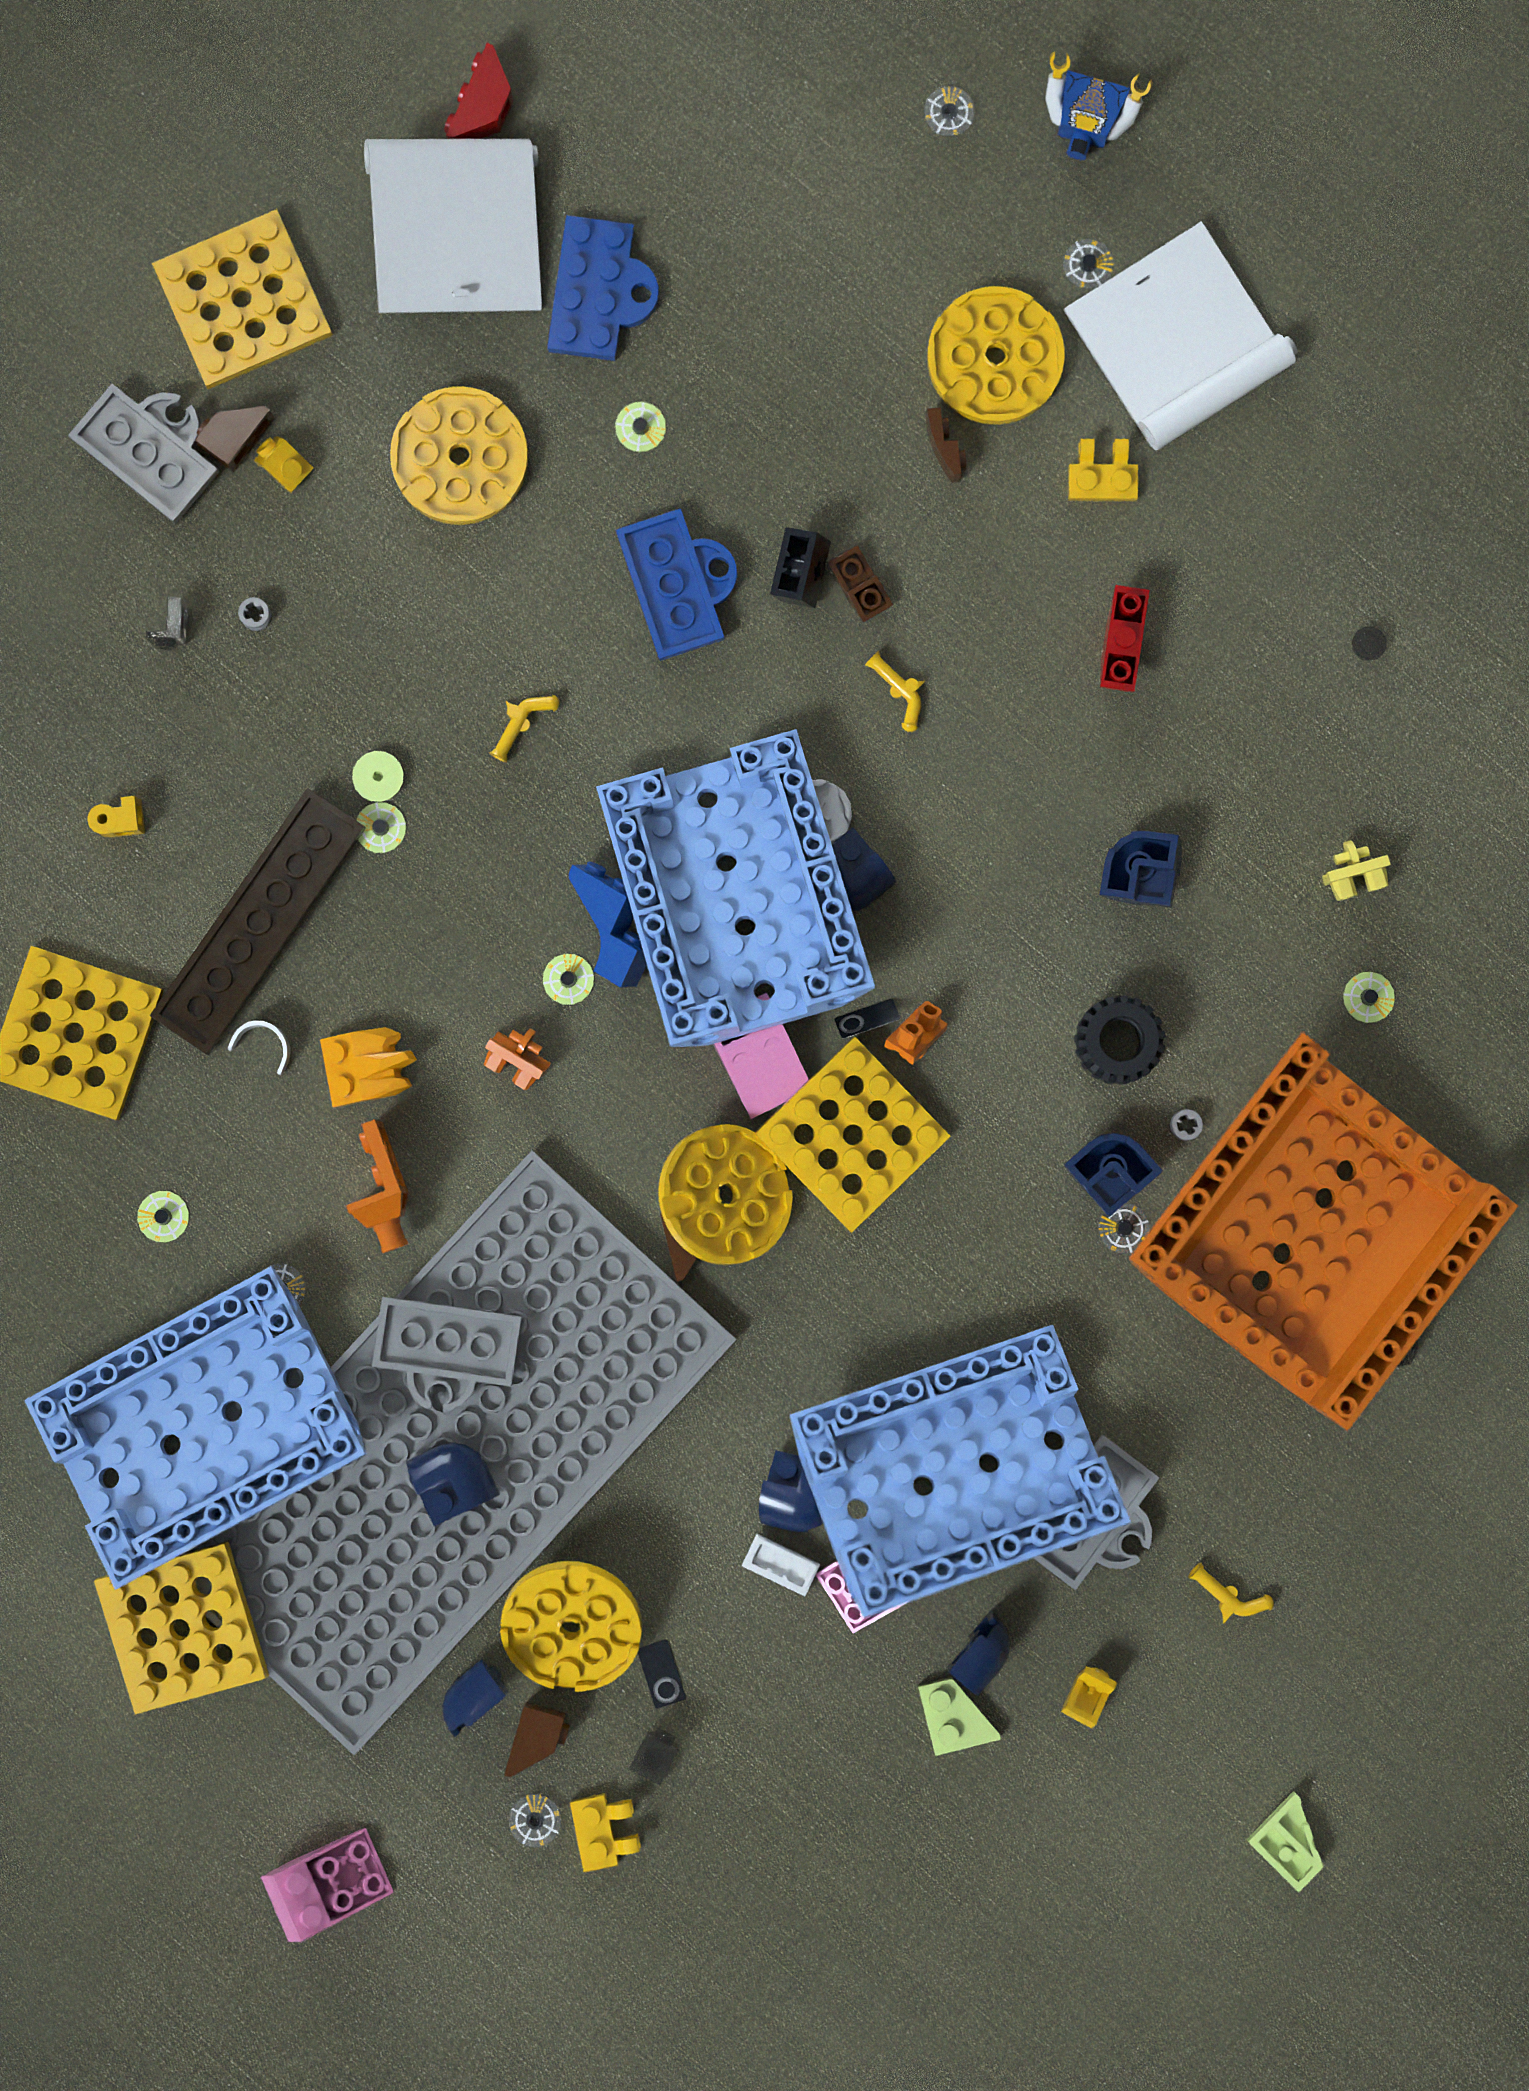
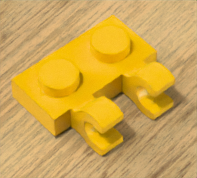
M1080 439L1078 443V464H1069L1068 501H1137L1138 464H1128L1129 439L1114 440L1112 444L1113 464H1093L1094 439Z
M606 1793L570 1801L583 1872L618 1866V1855L640 1852L639 1834L614 1838L611 1820L633 1817L632 1799L607 1803Z

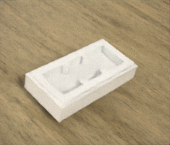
M758 1533L742 1564V1567L803 1596H806L820 1566V1563Z

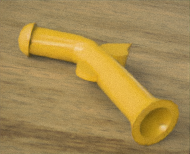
M877 651L864 666L873 668L892 686L890 689L892 697L900 698L902 696L907 700L908 705L902 728L907 732H915L918 729L917 723L921 710V699L917 690L925 681H917L914 678L905 681L881 658L879 651Z
M557 696L527 698L518 706L506 701L508 707L507 714L511 720L496 748L489 752V754L507 763V754L520 731L525 732L530 728V722L527 719L529 713L542 710L556 711L560 704Z
M1202 1562L1198 1563L1188 1575V1578L1196 1580L1220 1601L1219 1609L1222 1612L1223 1624L1233 1613L1246 1617L1262 1611H1270L1274 1607V1601L1268 1594L1245 1603L1241 1602L1236 1598L1238 1595L1237 1589L1231 1585L1225 1588L1204 1569Z

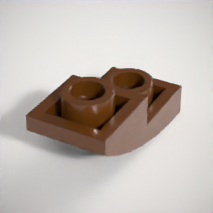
M941 407L928 408L925 418L934 454L952 482H959L961 471L967 470L965 450H959L958 440L944 441V439H948L950 436L948 418H942Z
M858 545L851 547L826 562L862 622L893 606L880 580L872 572Z

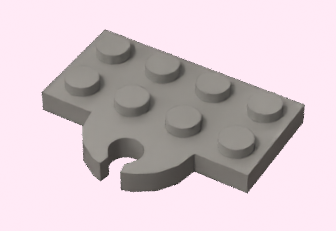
M112 383L68 436L176 524L219 473L216 467L194 450L197 445L195 439L198 437L196 433L201 425L198 414L193 406L190 405L186 408V414L182 421L177 423L168 420V413L172 408L182 404L183 398L180 395L161 392L148 396L140 404H137Z
M382 1297L372 1367L406 1371L407 1386L412 1397L428 1410H431L433 1405L430 1397L432 1386L435 1384L445 1385L449 1390V1397L443 1404V1412L451 1411L463 1405L472 1396L477 1382L512 1386L522 1316Z
M1104 1435L1100 1436L1094 1444V1448L1098 1458L1102 1456L1106 1458L1131 1523L1034 1557L1036 1561L1074 1590L1078 1588L1096 1562L1107 1568L1124 1569L1141 1561L1137 1555L1127 1554L1122 1550L1121 1542L1125 1536L1129 1534L1137 1535L1141 1545L1147 1549H1150L1152 1543L1150 1521L1139 1505L1158 1481L1159 1477Z

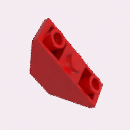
M486 43L483 52H477L473 60L471 71L474 73L469 84L465 82L460 89L458 95V102L460 104L456 113H451L445 123L444 133H446L447 139H483L501 131L513 104V97L492 44Z
M1115 585L1103 643L1100 688L1135 692L1150 590Z

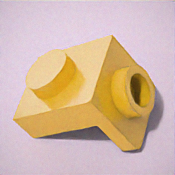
M275 436L273 439H266L257 449L259 455L254 459V462L264 468L290 493L314 468L285 439Z
M1085 1667L1076 1676L1061 1712L1092 1729L1097 1724L1107 1698L1115 1690L1117 1682L1110 1679L1109 1674L1102 1669Z

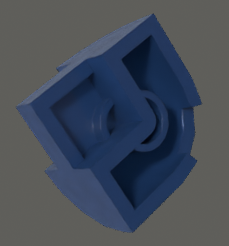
M853 827L832 844L852 911H859L869 906L896 884L895 877L876 852L874 853Z
M1134 831L1121 838L1112 848H1109L1105 859L1099 895L1107 899L1129 904H1148L1172 908L1177 876H1180L1182 862V841L1180 836L1151 831Z
M1117 1133L1104 1134L1093 1139L1064 1164L1070 1175L1108 1217L1113 1215L1135 1194H1138L1163 1172L1140 1144L1129 1136Z
M451 1442L439 1445L406 1461L407 1470L417 1495L420 1496L433 1526L467 1512L500 1495L484 1459L478 1451L465 1444Z
M775 1451L767 1481L763 1480L760 1493L759 1518L762 1524L794 1532H809L808 1530L823 1524L798 1455Z
M991 1610L968 1635L970 1641L947 1666L949 1673L977 1696L1003 1668L1010 1651L1011 1643L1007 1629Z
M483 1659L478 1661L462 1676L457 1677L446 1691L442 1704L443 1720L454 1737L459 1735L465 1726L469 1728L505 1698L509 1692L500 1681L502 1674L494 1665L489 1668Z

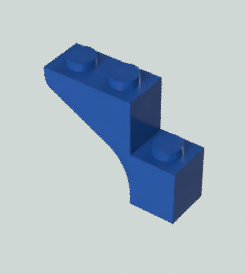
M594 862L572 865L569 871V880L596 924L600 934V954L593 971L620 988L637 986L647 963L639 935L628 931L634 917L623 879L611 878L605 874L607 870Z

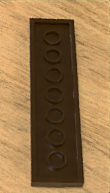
M307 788L150 1016L206 1055H210L366 827Z

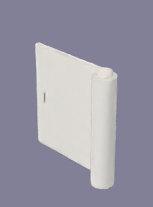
M530 139L365 140L364 162L366 173L370 174L379 313L542 310L534 167L538 165L537 146H532Z
M1202 221L1064 308L1066 315L1145 439L1155 450L1161 449L1296 362L1295 355L1298 353L1294 342L1289 336L1283 337L1280 334L1274 336Z

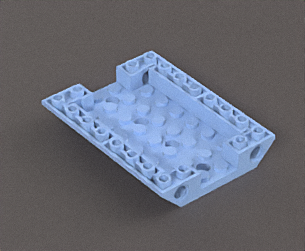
M797 729L730 748V758L665 776L662 767L596 786L671 1047L708 1046L842 1007L875 988ZM704 793H713L717 796L718 800L713 807L704 808L698 803L700 796ZM723 856H731L737 863L732 870L722 871L717 867L718 860ZM744 919L751 920L756 925L755 930L746 936L740 935L735 930L737 923ZM761 984H769L774 988L775 992L770 999L760 1000L754 994L755 989Z
M271 1266L24 1400L54 1463H63L91 1520V1523L85 1525V1528L115 1589H119L366 1455L359 1424L297 1300ZM294 1368L300 1369L304 1376L302 1384L297 1388H291L286 1380L288 1372ZM236 1401L242 1407V1415L238 1420L231 1422L225 1415V1409L229 1403ZM170 1435H176L181 1443L179 1451L174 1455H169L164 1449V1442ZM109 1468H114L119 1474V1481L113 1488H108L103 1483V1475Z
M1053 1325L790 1415L799 1458L847 1589L863 1618L1131 1523L1105 1456L1098 1458L1074 1397L1078 1387ZM1055 1432L1059 1434L1063 1441L1062 1447L1058 1450L1048 1448L1044 1442L1046 1433ZM983 1455L993 1456L998 1463L997 1470L992 1473L983 1471L979 1466V1458ZM920 1477L927 1478L932 1483V1493L927 1496L917 1494L913 1487L914 1480ZM854 1500L861 1501L867 1508L866 1516L861 1519L852 1518L847 1511V1505Z

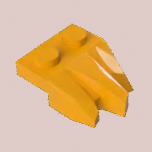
M387 1027L320 1039L332 1107H342L368 1100L387 1098L398 1095L412 1087L409 1078L402 1077L400 1072L402 1068L417 1061L411 1050L396 1051L395 1045L401 1039V1033Z

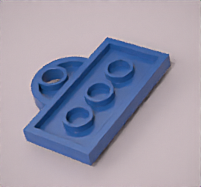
M566 215L547 346L548 352L616 361L620 328L638 326L648 320L654 313L659 299L656 277L646 264L637 259L630 258L634 224ZM645 287L651 292V297L647 302L638 303L632 298L633 291L636 288Z
M681 508L617 529L616 534L659 661L725 640L714 607L725 602L732 594L736 585L737 568L729 550L714 540H691ZM713 561H725L729 566L728 573L723 577L713 576L709 571V566Z

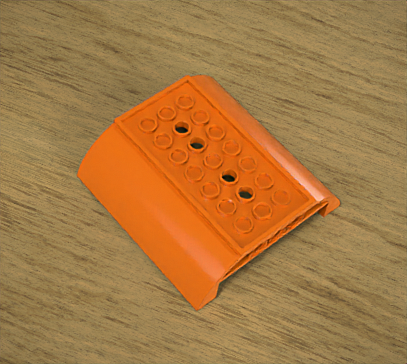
M1301 1032L1129 1257V1260L1165 1295L1265 1374L1319 1413L1348 1431L1511 1217L1518 1205L1492 1184L1478 1182L1327 1061L1326 1059L1330 1053L1304 1032ZM1347 1160L1351 1163L1353 1171L1348 1179L1341 1180L1337 1175V1167L1342 1161ZM1327 1188L1331 1192L1332 1199L1328 1206L1321 1208L1316 1203V1194L1320 1189ZM1285 1243L1290 1250L1289 1257L1286 1261L1278 1263L1273 1255L1274 1249L1277 1245ZM1259 1271H1265L1269 1277L1268 1285L1262 1290H1256L1252 1283L1254 1275Z

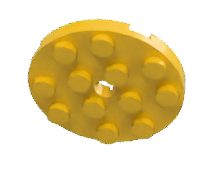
M983 287L961 295L938 317L931 331L928 343V370L937 393L955 412L980 423L1007 424L1033 414L1052 396L1064 366V342L1056 320L1050 312H1047L1039 303L1033 300L1034 297L1009 287ZM996 347L1003 350L1005 353L1004 361L998 363V365L990 362L986 356V352L990 348Z
M448 387L423 396L421 401L415 404L408 412L406 411L401 417L391 442V468L402 494L419 512L433 520L446 524H473L498 514L518 494L527 473L528 447L520 422L501 400L479 389ZM459 447L465 448L470 455L467 461L460 465L453 463L450 460L451 452Z
M730 1124L709 1126L697 1130L683 1138L672 1149L663 1165L658 1193L660 1209L665 1224L671 1235L686 1251L703 1261L719 1265H733L755 1259L766 1253L776 1244L788 1224L793 1196L792 1190H789L788 1180L784 1171L787 1168L752 1130ZM722 1185L728 1186L732 1191L733 1198L729 1204L721 1203L722 1200L720 1199L718 1188Z
M563 1561L540 1566L527 1573L513 1586L503 1606L500 1634L508 1657L516 1668L529 1679L551 1689H554V1686L575 1688V1692H582L600 1688L611 1683L629 1668L639 1649L642 1634V1618L633 1594L613 1574L588 1563ZM563 1621L579 1622L581 1629L577 1632H568L562 1627Z

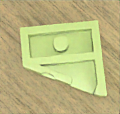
M952 1677L918 1685L935 1756L1001 1740L996 1728L993 1727Z
M1293 1791L1246 1840L1300 1892L1323 1868V1864L1316 1850L1310 1826L1305 1818L1300 1797Z

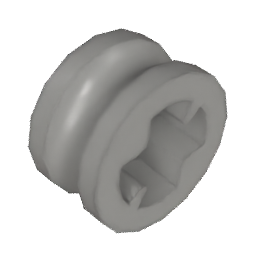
M256 597L244 600L238 611L241 622L245 627L253 631L266 628L272 617L271 610L265 601ZM253 606L258 610H264V614H259L262 619L258 622H254L252 618H246V614H251L249 608Z
M1181 1110L1175 1113L1170 1121L1172 1134L1177 1139L1183 1141L1195 1139L1203 1128L1202 1118L1194 1110ZM1185 1115L1187 1120L1193 1119L1195 1121V1127H1191L1193 1133L1190 1135L1185 1130H1178L1177 1123H1182L1179 1118Z

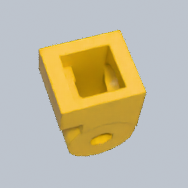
M136 796L121 797L122 807L112 808L107 804L96 805L88 814V825L92 831L104 837L145 834L142 800Z

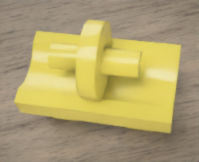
M1349 840L1343 843L1344 852L1333 856L1336 865L1347 862L1348 866L1329 871L1326 875L1322 876L1324 885H1331L1337 901H1341L1357 895L1353 878L1357 876H1364L1368 892L1389 886L1386 867L1391 864L1388 855L1360 863V858L1370 856L1367 846L1356 849L1353 841Z

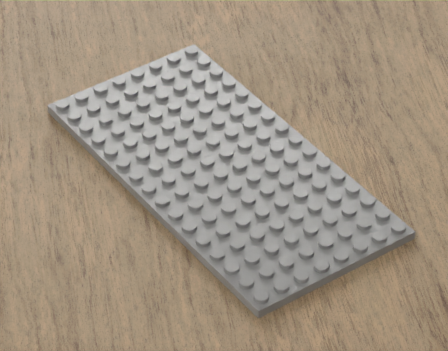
M533 1150L395 1297L397 1299L522 1316L512 1386L477 1382L472 1396L463 1405L451 1411L443 1412V1404L448 1400L449 1390L443 1384H435L430 1389V1397L433 1401L431 1410L424 1408L410 1393L407 1386L406 1371L372 1367L379 1322L378 1316L330 1367L359 1424L366 1455L187 1551L191 1552L226 1541L229 1542L269 1676L353 1755L363 1747L737 1340ZM451 1442L465 1444L478 1451L484 1459L500 1495L467 1512L433 1526L420 1496L417 1495L407 1470L406 1461L439 1445ZM202 1576L197 1577V1589L203 1594L211 1593L212 1584L210 1580ZM215 1610L207 1611L206 1617L217 1627H221V1615Z

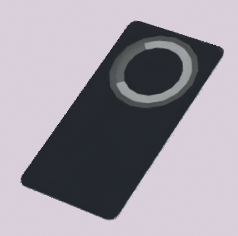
M889 999L836 1017L834 1020L841 1038L844 1039L900 1020V1015L893 999Z
M665 1639L640 1647L638 1649V1656L655 1708L658 1709L685 1700V1693L668 1640Z

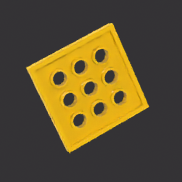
M277 209L152 263L208 390L333 336ZM260 247L268 249L269 257L265 262L255 263L251 260L252 252ZM227 261H234L238 264L237 272L230 277L221 275L220 268L222 264ZM198 274L204 275L207 278L204 288L201 290L189 288V281L193 276ZM279 278L283 281V287L278 293L270 294L265 291V284L269 279ZM242 291L250 293L252 299L246 307L234 305L233 300L237 293ZM209 305H216L220 308L219 317L213 321H207L202 317L203 310ZM287 308L295 310L297 315L292 323L282 324L278 321L279 313ZM254 322H261L265 325V332L258 338H252L247 335L249 325ZM225 335L232 337L234 344L230 350L222 352L216 349V342L220 337Z
M30 946L0 1032V1082L119 1121L154 1021L150 1014L161 1000L164 990ZM52 980H58L62 984V993L56 999H49L45 994V987ZM84 991H91L95 996V1003L89 1010H82L78 1006V996ZM116 1002H124L128 1008L127 1016L121 1021L113 1020L110 1015V1009ZM45 1012L51 1018V1025L46 1031L38 1032L33 1024L34 1018L39 1013ZM78 1023L84 1030L83 1038L77 1043H71L66 1037V1031L70 1025ZM111 1034L116 1039V1048L113 1052L104 1054L99 1049V1041L104 1035ZM34 1045L39 1050V1059L36 1063L27 1065L22 1058L23 1050L27 1046ZM62 1056H67L72 1061V1070L65 1076H60L55 1070V1062ZM94 1067L102 1068L105 1073L104 1082L97 1087L91 1086L87 1079L88 1072Z
M855 1036L755 1132L767 1147L851 1233L951 1137ZM852 1075L860 1077L863 1082L862 1091L854 1096L847 1094L844 1089L845 1080ZM825 1100H833L838 1106V1113L833 1119L825 1120L820 1116L819 1107ZM881 1100L887 1107V1113L881 1120H873L868 1114V1107L873 1101ZM801 1124H808L813 1129V1138L806 1144H800L794 1138V1131ZM854 1124L860 1127L862 1138L858 1143L850 1145L845 1142L843 1132L847 1126ZM900 1125L907 1126L911 1133L910 1140L904 1145H897L892 1139L893 1130ZM825 1149H832L837 1154L836 1164L829 1169L822 1168L818 1162L820 1152ZM876 1149L882 1150L886 1156V1162L880 1169H872L867 1163L868 1154ZM848 1174H857L861 1179L860 1189L852 1194L846 1193L842 1187L844 1177Z
M228 1541L181 1554L119 1589L114 1588L109 1575L101 1576L94 1580L135 1714L256 1682L269 1676ZM202 1576L210 1580L212 1584L211 1593L203 1594L197 1589V1577ZM165 1586H173L178 1590L179 1601L177 1603H171L165 1599L163 1595ZM133 1595H140L146 1600L147 1608L145 1612H138L132 1607L131 1597ZM215 1610L221 1615V1627H212L208 1624L206 1620L207 1611ZM176 1619H182L188 1623L190 1628L188 1636H180L175 1632L173 1625ZM149 1628L156 1633L157 1642L155 1645L144 1643L141 1638L142 1629ZM218 1644H226L231 1648L233 1657L230 1661H224L218 1657L216 1652ZM185 1653H193L199 1658V1669L192 1670L185 1665ZM153 1662H161L166 1666V1678L160 1679L154 1676L151 1670Z

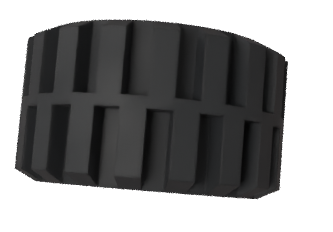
M1121 995L1113 998L1112 996L1098 1002L1084 1014L1077 1025L1078 1030L1074 1037V1043L1077 1046L1075 1052L1077 1058L1080 1057L1082 1061V1067L1091 1072L1092 1077L1097 1080L1101 1079L1107 1084L1122 1085L1145 1077L1158 1065L1159 1058L1164 1053L1165 1045H1163V1039L1166 1037L1165 1030L1162 1031L1160 1026L1162 1021L1159 1016L1156 1017L1154 1015V1009L1150 1005L1145 1006L1141 1003L1142 1000L1137 998L1130 999L1128 996ZM1114 1020L1128 1022L1135 1028L1139 1036L1138 1051L1132 1058L1125 1061L1111 1059L1104 1053L1100 1045V1033L1103 1027Z

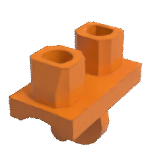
M925 1001L886 1039L884 1047L899 1052L903 1059H906L907 1062L913 1065L926 1054L928 1048L946 1031L948 1024L940 1019L942 1010L929 1001Z
M529 1028L525 1035L513 1029L509 1037L498 1031L493 1038L489 1039L485 1047L489 1051L484 1066L496 1073H501L507 1062L516 1066L518 1070L512 1082L523 1090H528L536 1080H539L548 1071L551 1063L539 1056L543 1047L532 1041L536 1031Z

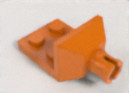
M374 1119L361 1124L364 1132L359 1134L365 1153L373 1155L376 1163L375 1166L371 1167L378 1187H384L385 1191L346 1205V1208L366 1228L374 1229L382 1247L381 1251L386 1253L408 1245L400 1224V1218L405 1216L409 1192L384 1124Z

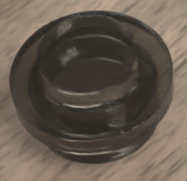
M1372 626L1359 629L1354 634L1351 642L1354 654L1364 661L1378 659L1385 652L1387 645L1383 632Z

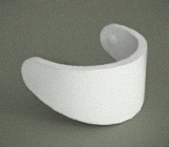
M251 1021L240 1026L234 1033L228 1050L233 1051L241 1036L248 1030L256 1027L270 1028L279 1036L283 1045V1058L277 1074L282 1075L288 1065L291 1053L289 1041L282 1030L264 1021Z

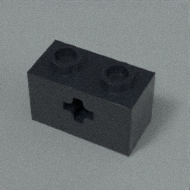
M786 527L770 595L784 603L816 608L831 541L817 532Z

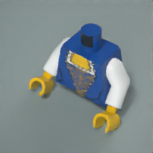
M1054 51L1050 55V66L1053 73L1049 74L1046 104L1052 122L1059 126L1058 135L1071 139L1067 155L1077 160H1085L1090 145L1104 148L1107 140H1116L1134 124L1143 104L1141 98L1151 90L1153 82L1150 79L1146 90L1138 89L1136 86V81L1140 76L1138 74L1131 81L1130 87L1133 93L1129 94L1130 88L1073 71H1067L1070 66V56L1068 53L1066 55V63L1062 66H1056L1053 62L1055 59Z

